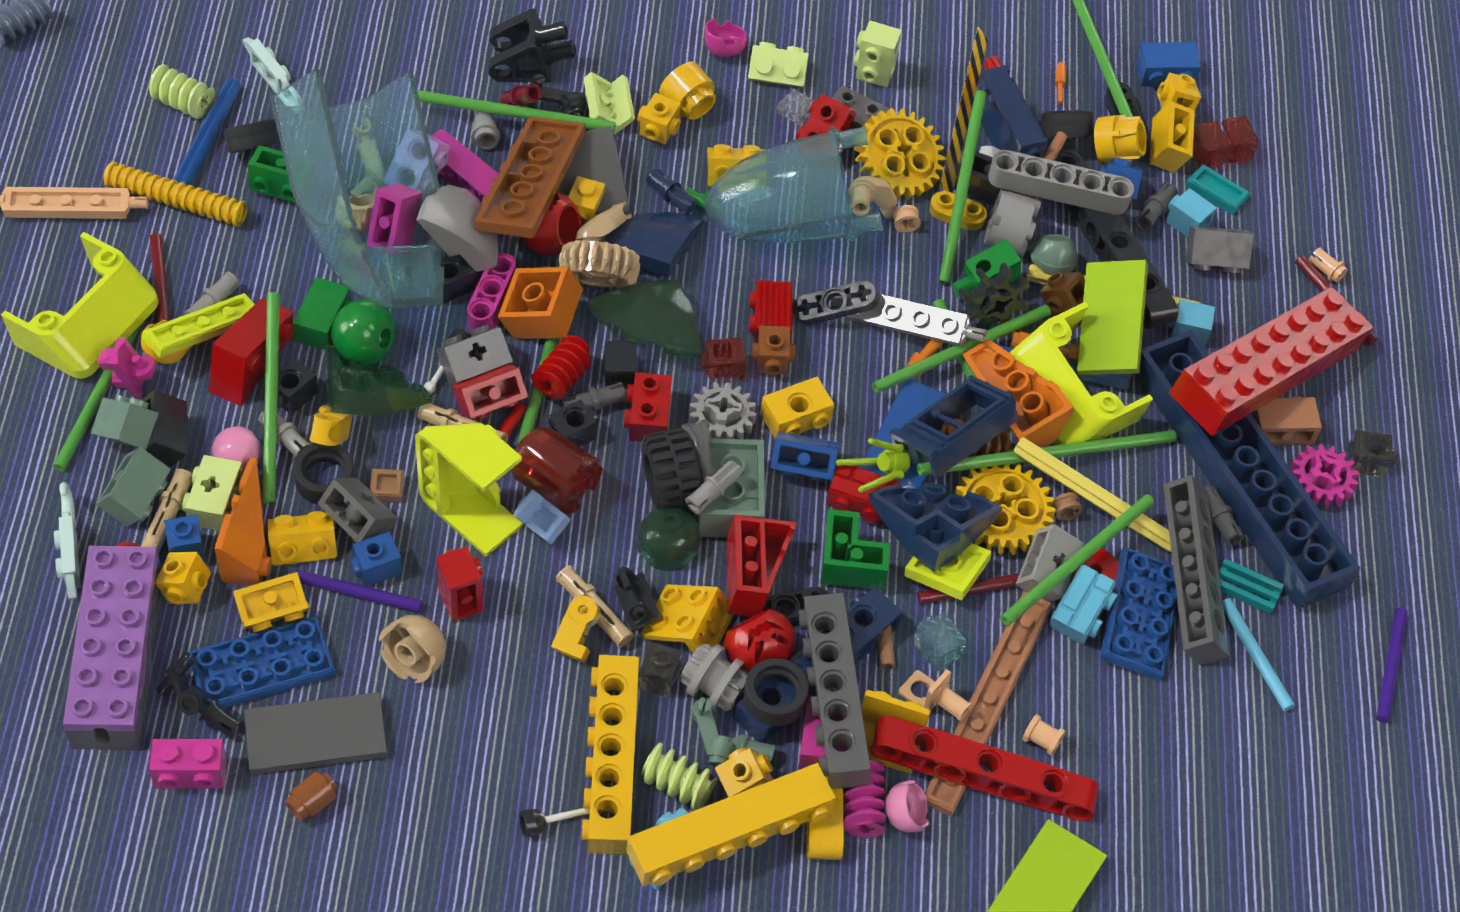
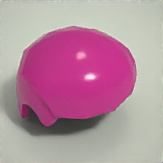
M711 19L705 24V45L714 55L720 57L735 56L740 54L746 47L747 33L742 27L733 25L730 20H727L723 25H719L716 19Z

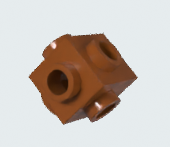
M759 325L758 341L752 342V361H757V373H767L769 375L788 374L789 362H795L796 351L795 344H790V327Z

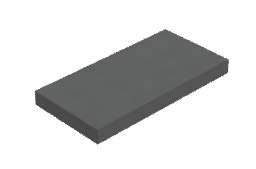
M380 692L244 709L250 775L387 757Z

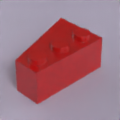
M261 298L212 345L209 393L239 406H242L265 374L266 299ZM280 306L279 353L294 335V311Z
M734 515L726 538L728 614L752 617L762 612L797 525L796 522Z

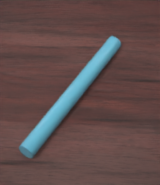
M1231 598L1223 600L1225 615L1284 712L1291 710L1295 707L1294 702Z

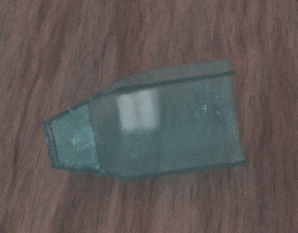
M314 69L272 96L271 102L294 199L320 253L335 275L355 294L363 299H370L382 307L403 308L442 305L444 268L441 267V253L444 250L417 221L412 246L369 247L367 244L368 235L357 234L354 228L357 223L353 217L349 200L351 196L357 198L359 195H372L376 188L399 183L422 193L420 210L425 198L435 194L437 188H440L414 74L408 72L366 99L334 107H328L320 69Z

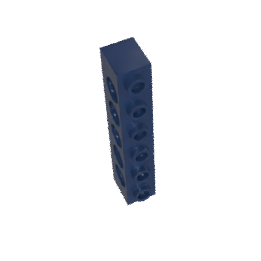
M873 587L866 594L862 592L856 596L850 608L846 610L855 665L877 647V642L883 636L882 632L891 625L893 633L900 625L903 611L876 587ZM857 622H864L868 626H860ZM823 630L821 633L826 634V633H829L830 631H828V630ZM803 648L798 652L794 650L787 660L796 664L805 673L807 678L806 667H812L811 659L804 658ZM827 658V659H824L823 661H824V662H833V661H835V660H834V659ZM781 678L765 679L757 686V696L763 702L772 700L777 703L770 706L782 707L789 705L796 697L795 688ZM809 687L808 695L816 696L815 687ZM744 692L736 700L734 720L756 741L766 743L786 726L766 725L757 721L746 708Z

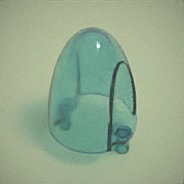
M835 126L829 127V132L784 143L741 160L723 173L710 188L705 201V210L709 220L717 228L733 237L760 243L811 242L848 237L849 242L855 241L859 234L883 231L880 212L860 217L852 215L841 157L842 149L868 145L865 126L840 132L839 129H835Z

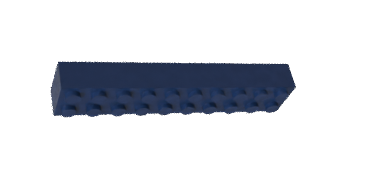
M1190 330L1141 349L1140 373L1134 374L1147 393L1151 395L1154 403L1176 432V435L1210 484L1217 487L1225 504L1232 508L1234 512L1233 517L1277 581L1284 584L1283 589L1297 610L1350 588L1360 570V566L1253 416L1249 414L1211 436L1169 394L1185 368L1209 356L1193 332Z

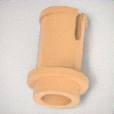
M1321 247L1313 252L1320 259L1312 255L1309 258V262L1326 274L1329 281L1339 282L1348 271L1343 261L1338 262Z

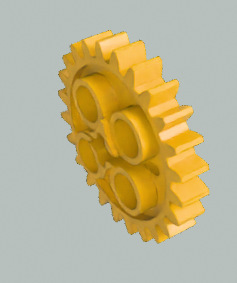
M890 108L886 114L881 110L876 116L872 115L860 128L861 132L855 138L859 143L854 147V150L861 153L855 161L864 164L859 172H868L871 177L885 179L894 191L897 199L903 194L907 200L914 194L920 197L924 192H928L940 179L939 174L944 170V167L940 164L946 157L939 155L944 146L936 145L940 135L932 136L930 132L934 128L933 125L927 128L923 126L925 118L923 117L919 121L915 120V112H912L907 117L904 108L897 114L893 108Z
M1009 464L1004 465L1003 468L991 466L989 470L987 467L979 468L978 472L971 469L968 478L962 477L960 486L956 487L955 494L965 496L970 491L1002 507L999 516L975 540V545H980L984 542L986 543L987 550H991L993 546L997 547L999 555H1002L1004 548H1009L1012 555H1015L1017 547L1027 552L1036 530L1052 525L1054 521L1053 517L1056 511L1052 507L1054 497H1048L1049 487L1040 488L1043 479L1040 477L1033 480L1031 478L1032 470L1027 471L1025 474L1021 473L1020 464L1014 470L1010 469Z

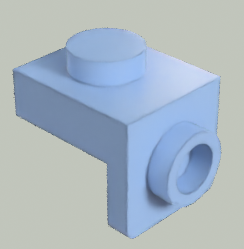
M531 490L527 496L520 500L517 509L513 513L524 525L550 545L571 521L568 516L545 500L535 490Z

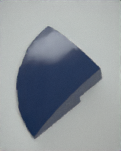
M675 212L642 214L627 219L618 228L601 239V242L618 244L621 247H627L629 250L636 252L640 256V275L646 269L669 278L677 263L681 264L703 226L704 219Z
M922 483L919 489L903 490L901 484L891 485L869 493L868 497L892 534L916 559L933 572L948 564L969 547L1002 511L1001 506L970 491L965 496L948 493L945 485Z

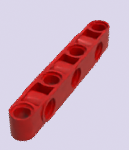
M883 716L877 720L871 753L879 759L1074 820L1088 821L1094 817L1099 784L1091 778L897 717ZM916 745L923 747L926 752L920 751ZM980 765L987 767L990 772L983 770ZM1045 785L1051 787L1054 792L1049 791Z

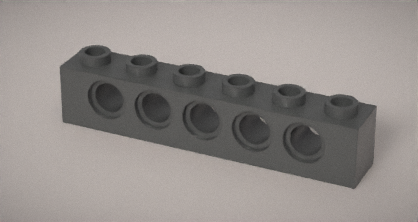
M1193 475L1165 483L1163 487L1183 650L1199 665L1228 658L1230 654L1208 491Z
M844 593L805 596L804 610H798L800 630L806 629L807 638H802L804 658H810L812 666L806 667L809 687H815L816 696L810 697L812 716H819L820 726H815L817 747L823 746L824 756H819V766L824 776L828 778V784L831 789L870 785L871 768ZM821 630H828V631H830V632L824 634V633H820L819 631H821ZM827 658H830V659H834L835 661H833V662H824L823 660H824V659H827ZM831 687H835V688H838V689H840V690L835 691V692H831V691H828L827 689H828V688H831ZM842 717L844 720L837 722L831 720V718ZM843 746L849 750L840 752L835 750V748Z

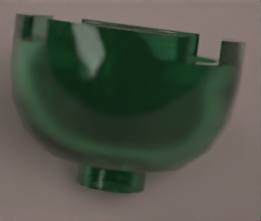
M675 506L659 507L649 512L641 521L637 534L638 553L642 559L644 557L649 561L650 566L663 571L681 570L686 567L688 562L698 556L701 542L698 523L687 511Z

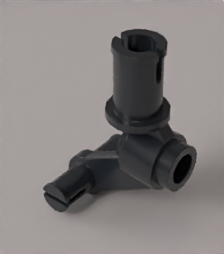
M541 74L533 76L531 84L538 85L542 91L541 99L537 100L558 103L559 109L564 114L583 117L584 112L582 110L586 108L587 100L582 92H568L544 87V76ZM537 102L530 103V105L527 106V108L534 109L536 107Z
M184 652L174 666L170 665L166 670L167 676L156 687V690L160 693L169 684L161 695L168 697L170 692L175 689L178 696L177 705L183 713L187 715L202 714L198 720L202 721L204 719L228 738L241 720L217 704V698L212 703L206 701L205 692L201 688L189 686L185 673L196 662V658L192 656L183 665L191 655L188 652Z

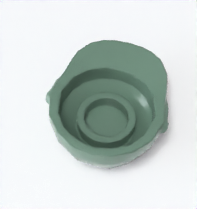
M1059 234L1044 235L1028 247L1031 261L1038 268L1046 272L1068 273L1076 267V250L1072 239L1068 236Z

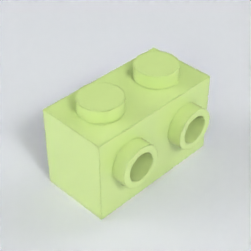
M869 21L866 30L860 31L856 47H860V50L858 49L853 62V66L857 67L856 79L888 87L896 67L902 33L901 29Z

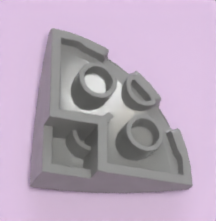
M453 185L437 188L435 194L425 198L419 210L417 221L449 257L460 254L476 272L497 267V233L492 234L475 230L474 220L481 209L482 202L464 188Z

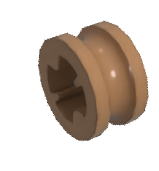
M1068 492L1054 498L1052 507L1056 509L1055 516L1058 520H1071L1082 513L1083 508L1079 503L1078 494Z

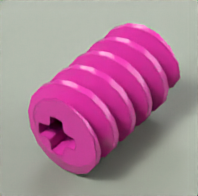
M870 760V785L843 788V817L845 818L843 820V828L845 832L852 836L866 839L878 837L886 832V828L880 825L886 820V815L881 812L885 809L886 803L880 800L885 797V790L881 788L885 783V778L880 775L884 772L885 767L880 762Z

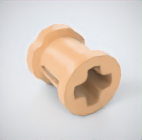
M1036 714L1029 723L1022 740L1025 742L1032 741L1046 749L1048 755L1053 756L1066 730L1063 728L1058 730L1041 720V716Z

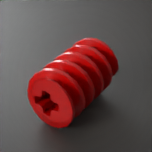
M569 335L562 339L561 343L555 347L542 364L531 374V381L534 387L550 399L561 400L566 392L572 388V385L578 381V378L591 366L590 349L585 340L574 335Z

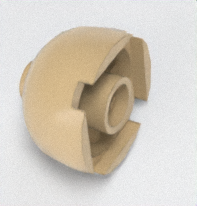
M405 615L391 622L379 635V642L383 640L384 649L380 652L383 660L391 671L404 680L408 676L417 679L414 683H421L427 680L439 669L445 659L446 642L443 633L434 622L422 615Z

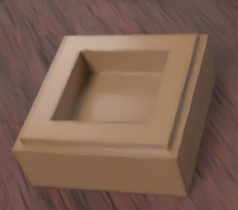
M372 469L370 491L381 502L402 503L404 470Z

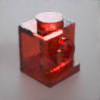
M742 337L706 340L705 353H700L701 371H708L709 379L738 377L739 380L745 379L747 360Z

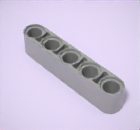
M1001 150L994 154L988 173L990 183L997 188L1114 215L1123 214L1127 211L1134 192L1133 183L1123 176L1009 150Z

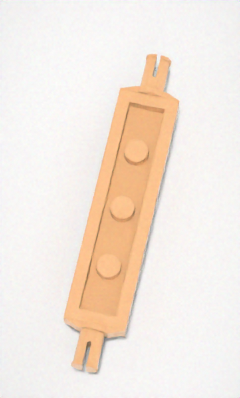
M6 187L0 195V207L5 218L126 219L130 208L148 209L149 206L148 196L130 197L128 188Z

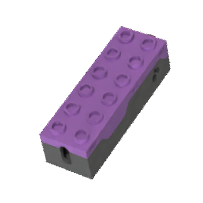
M121 542L115 546H89L63 720V726L71 749L141 750L161 592L155 584L161 571L156 547H140L133 542Z

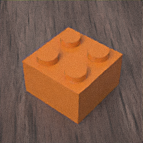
M569 267L516 268L498 318L514 339L565 338L581 298L583 287Z

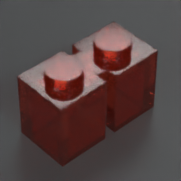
M1246 115L1222 120L1221 124L1226 133H1223L1218 121L1194 125L1193 155L1199 167L1204 164L1209 168H1216L1224 165L1226 161L1230 164L1253 159L1259 139Z

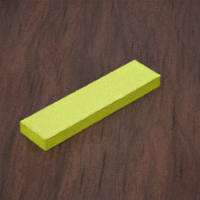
M243 293L143 330L142 340L159 358L224 334L255 303Z

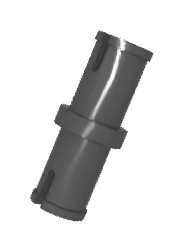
M1164 182L1155 195H1151L1146 200L1144 209L1135 218V223L1140 229L1148 222L1144 230H1150L1155 221L1168 211L1170 201L1178 194V189L1173 183L1165 190L1169 182Z
M618 382L617 384L599 389L590 387L588 392L563 397L562 405L564 408L581 400L587 409L591 408L594 412L601 410L600 407L622 401L625 402L627 399L622 382Z
M1216 486L1205 487L1208 491L1212 525L1217 526L1227 546L1239 544L1245 536L1233 518L1234 512L1232 508L1225 504Z

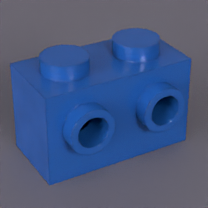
M778 431L770 468L776 469L778 473L794 476L797 473L807 475V478L814 481L824 482L826 479L832 480L839 443Z

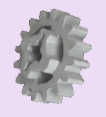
M714 382L713 389L709 390L703 386L701 395L697 393L693 395V403H690L689 423H698L703 419H707L710 423L709 432L712 438L733 439L736 437L737 439H744V432L750 434L752 432V425L755 424L756 404L755 402H750L751 395L749 393L741 395L740 386L733 390L730 389L729 382L725 383L724 388H720L717 382Z

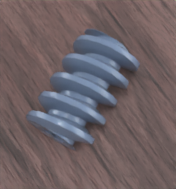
M10 0L9 6L6 4L0 5V43L2 45L6 44L4 36L6 34L12 40H15V30L25 35V25L35 30V20L45 25V15L54 20L53 11L48 1Z

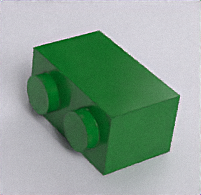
M315 277L293 321L295 342L330 351L333 345L332 326L334 319L341 308L354 301L351 300L350 286Z

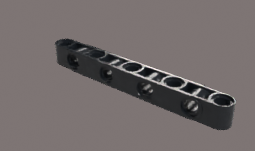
M1054 138L1047 139L1048 142L1045 153L1048 150ZM1067 138L1055 161L1088 168ZM1064 203L1101 262L1147 261L1148 272L1143 326L1146 329L1176 322L1178 319V308L1175 300L1120 215Z

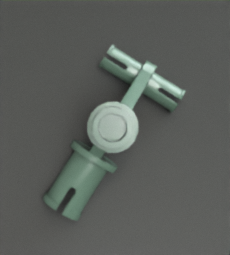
M705 697L694 703L692 717L698 724L704 747L709 757L708 764L717 767L729 760L728 756L732 752L741 748H751L761 754L764 753L769 761H772L775 745L747 739L745 734L732 739L727 736L718 735L712 713L711 700L709 698L705 700Z

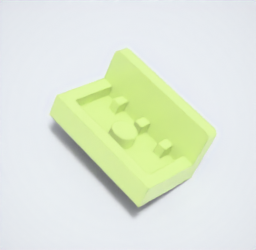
M760 42L759 46L753 45L748 80L803 88L809 53H804V49L793 46L787 47V50L778 49L775 44Z
M593 72L584 77L585 95L587 97L590 118L616 122L613 134H617L634 121L635 115L626 76L621 75L612 83Z

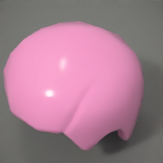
M241 426L229 427L222 430L215 437L211 455L213 457L240 461L244 472L250 457L257 458V463L261 462L263 446L252 431Z
M915 780L900 782L893 786L885 800L886 815L890 823L897 830L903 832L922 831V828L929 825V821L926 819L928 811L927 797L923 789L916 784Z

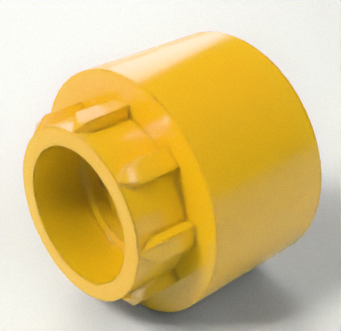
M687 62L677 67L665 78L659 89L660 95L681 102L680 117H686L690 120H695L705 115L716 102V95L714 94L715 84L696 62Z

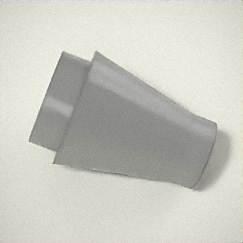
M476 111L471 138L473 143L482 150L494 148L500 140V132L491 113Z

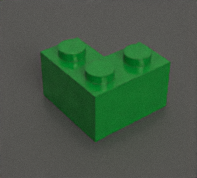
M828 509L824 528L820 584L866 589L876 587L878 590H884L889 571L890 543L858 540L860 512Z

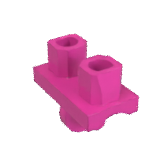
M126 338L117 339L114 348H103L98 359V364L102 370H113L111 378L116 389L127 388L133 397H142L143 391L141 388L144 380H151L156 370L154 359L149 355L139 356Z

